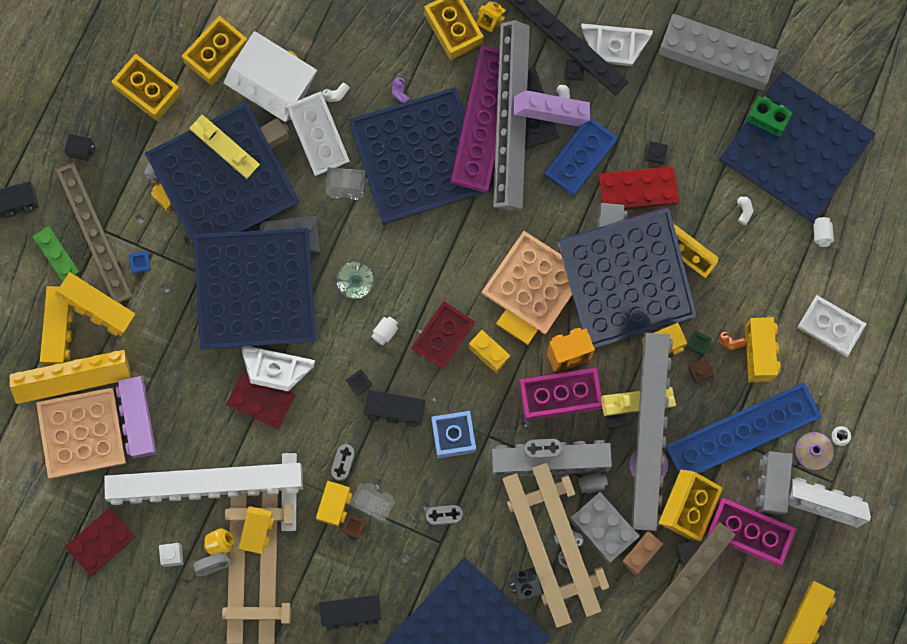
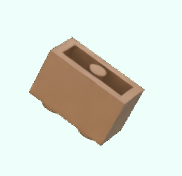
M648 531L621 564L636 576L663 543Z

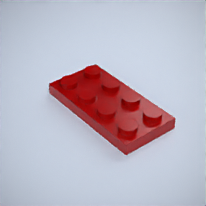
M674 166L603 173L598 176L602 203L624 205V210L679 203Z

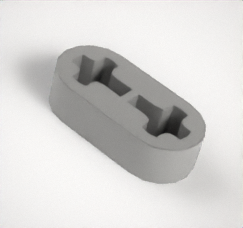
M556 439L530 440L524 447V453L530 459L555 458L562 451V445ZM551 443L558 447L555 453H551V450H544V448L550 447ZM534 444L535 448H542V450H537L535 454H532L527 448Z
M348 444L341 445L338 448L331 473L337 481L347 479L354 460V449ZM349 449L351 456H347L344 462L342 461L343 454H341V451ZM341 464H343V471L346 473L337 477L335 470H339Z
M457 505L432 507L426 513L427 522L435 526L456 524L463 517L462 509ZM453 509L460 513L455 520H453L452 516L446 517L445 514L452 513ZM432 511H436L437 514H443V517H438L437 521H433V518H429V515H432Z
M217 553L195 562L193 567L197 576H205L228 567L231 564L229 553Z

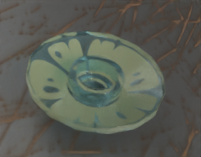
M358 261L349 262L338 271L336 277L337 286L346 297L353 299L362 298L372 290L374 274L365 263ZM353 279H358L359 283L353 284L352 281Z

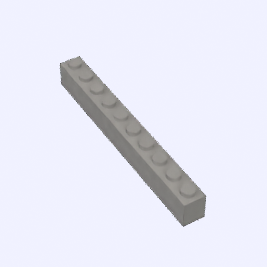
M516 20L501 23L493 207L506 211L523 209L526 117L514 115V96L527 90L530 25Z
M644 333L631 527L638 530L656 531L657 526H660L661 515L658 514V507L662 505V495H659V487H663V475H660L661 467L664 468L665 456H662V448L666 446V436H663V428H667V417H664L665 409H668L669 398L666 397V389L670 387V378L667 377V370L671 369V358H668L669 350H672L673 339L670 338V334Z

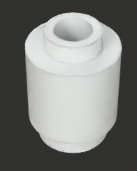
M822 217L816 219L813 225L815 243L819 244L820 247L830 246V243L834 242L833 224L830 222V218Z
M390 316L388 318L383 317L373 330L371 337L383 346L391 340L399 329L396 326L398 322Z

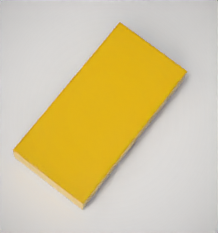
M507 309L496 323L497 326L526 345H529L538 332V329Z

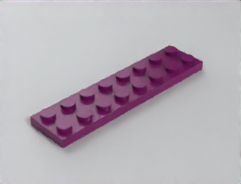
M481 45L450 183L487 193L496 153L500 50Z

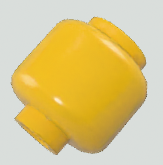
M222 528L208 533L204 540V548L210 555L228 553L232 550L234 544L233 535Z

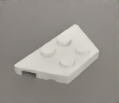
M581 24V31L587 45L612 65L633 66L653 33V30Z
M251 346L242 347V355L250 383L289 391L315 364V360Z

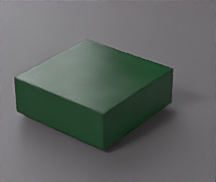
M695 330L686 348L704 356L712 338Z

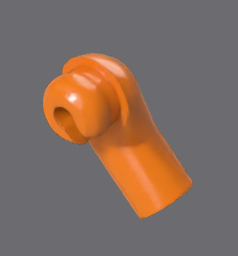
M722 332L719 335V343L730 351L747 347L745 338L734 340L727 332Z

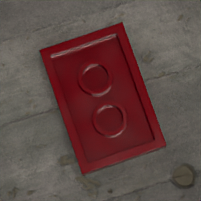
M443 301L411 349L443 370L475 325V321Z
M243 370L226 405L279 430L296 395L289 391L250 383L247 371Z
M109 507L68 543L65 548L89 576L92 577L136 536Z

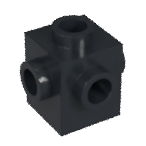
M534 567L511 574L513 582L510 583L512 593L517 594L519 601L542 594Z

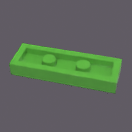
M49 226L33 236L62 281L65 280L69 272L75 276L80 274Z

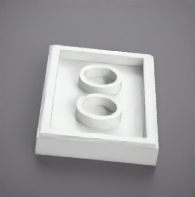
M816 295L797 328L848 357L866 323Z

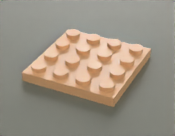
M525 231L522 232L482 291L484 296L520 317L544 335L547 334L572 296L561 254Z
M114 388L36 402L49 479L127 464Z

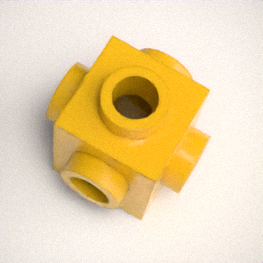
M488 2L479 9L477 14L479 17L476 24L492 33L497 27H501V23H504L505 17L503 15L506 10L501 8L498 3Z

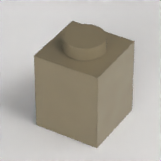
M279 118L260 128L271 149L289 139L288 132L290 130L284 121L281 123Z

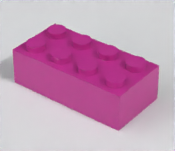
M597 368L526 378L519 381L525 421L602 409V396Z
M722 498L717 505L705 537H708L720 522L736 534L727 546L779 567L784 562L796 528Z

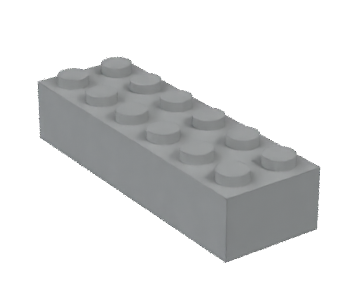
M672 14L658 54L764 91L779 50Z
M605 440L593 441L594 444L577 441L574 442V445H566V442H560L562 451L559 456L542 459L528 458L524 453L526 444H517L515 448H507V445H497L496 449H492L491 452L492 478L507 477L516 473L518 476H535L532 467L546 462L551 475L595 473L599 471L609 472L612 467L610 443H605ZM555 446L544 448V450H551V453H555V450L558 449ZM530 447L527 450L535 454L537 450H542V448Z

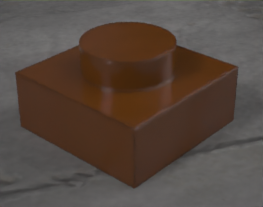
M706 358L688 365L695 384L714 376Z
M348 513L341 532L360 539L367 521Z

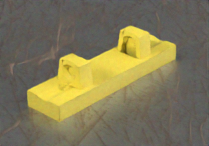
M203 114L189 128L246 179L260 166L257 161Z
M669 387V389H666V397L669 398L668 408L676 406L673 389ZM640 391L603 395L601 397L604 416L639 412Z

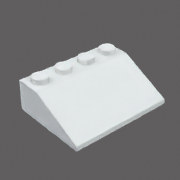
M254 31L232 64L223 83L284 122H287L291 117L286 105L305 97L317 70Z
M796 477L790 480L789 506L857 528L870 521L871 516L868 503L863 502L862 498L857 496H851L850 498L844 496L842 491H829L825 489V486L816 483L813 486L807 484V481L802 478Z

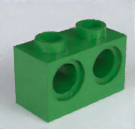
M758 96L746 121L780 137L793 112L784 105L773 103L768 97ZM758 108L765 109L766 113H760ZM774 117H781L783 122H777Z

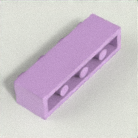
M525 90L514 96V115L578 127L590 121V102Z
M139 376L118 380L119 386L116 387V392L122 402V405H119L121 417L124 416L125 424H122L124 436L127 435L128 443H125L127 454H130L133 459L156 455L144 379Z

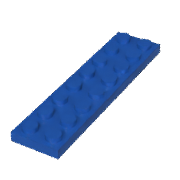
M804 382L666 445L665 449L678 475L680 470L693 471L700 474L820 419L822 416Z

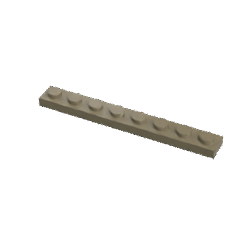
M71 163L57 169L56 172L111 298L118 303L133 298L75 164Z
M719 522L623 644H650L736 534Z

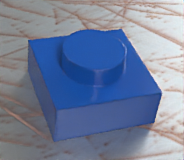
M148 251L129 254L132 274L151 271Z

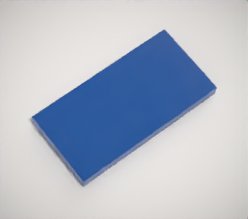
M590 118V121L580 126L546 170L544 176L574 197L618 141V137Z

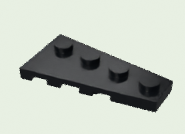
M536 68L528 70L527 91L544 94ZM526 117L525 150L559 138L554 122Z

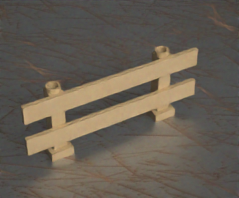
M546 462L532 467L540 488L538 490L525 494L517 473L502 479L510 499L507 501L510 513L515 512L544 592L540 594L544 605H549L554 622L558 628L571 623L563 599L578 594L586 617L601 612L593 588L600 586L604 590L609 588L602 567L595 568V574L588 576L559 495L565 493L568 497L575 495L568 474L560 477L562 481L554 483ZM543 501L547 507L573 582L562 586L557 584L529 507Z
M262 492V508L260 509L272 511L271 518H274L272 530L268 529L266 535L270 537L268 548H263L260 559L259 607H244L245 550L239 549V544L248 510L247 493H242L239 497H231V507L225 509V520H230V533L234 538L233 548L229 552L231 564L229 565L228 607H223L222 619H227V644H243L244 620H259L258 644H275V620H281L282 624H291V604L282 603V607H275L277 521H284V525H293V505L284 504V508H278V494L269 495L267 492Z

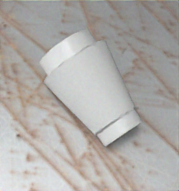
M840 426L833 430L831 441L834 445L844 446L850 442L851 433L846 427Z

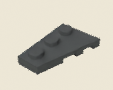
M316 216L260 222V231L308 228L310 251L320 254Z

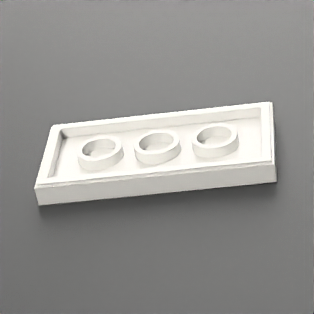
M321 91L286 105L315 176L350 162Z

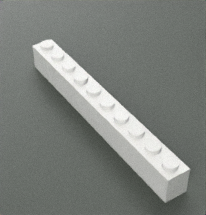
M301 463L105 476V499L111 502L112 505L123 504V501L137 504L142 503V500L161 502L165 498H169L170 501H180L181 497L198 500L201 499V496L220 498V495L228 494V497H239L242 493H248V496H257L259 492L275 495L279 494V491L298 493V490H303Z

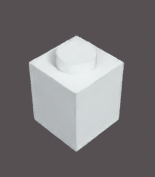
M180 543L159 545L160 562L163 567L184 565L182 545Z

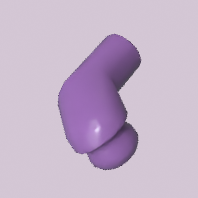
M398 77L392 83V95L400 103L410 101V98L403 93L405 81L403 78Z

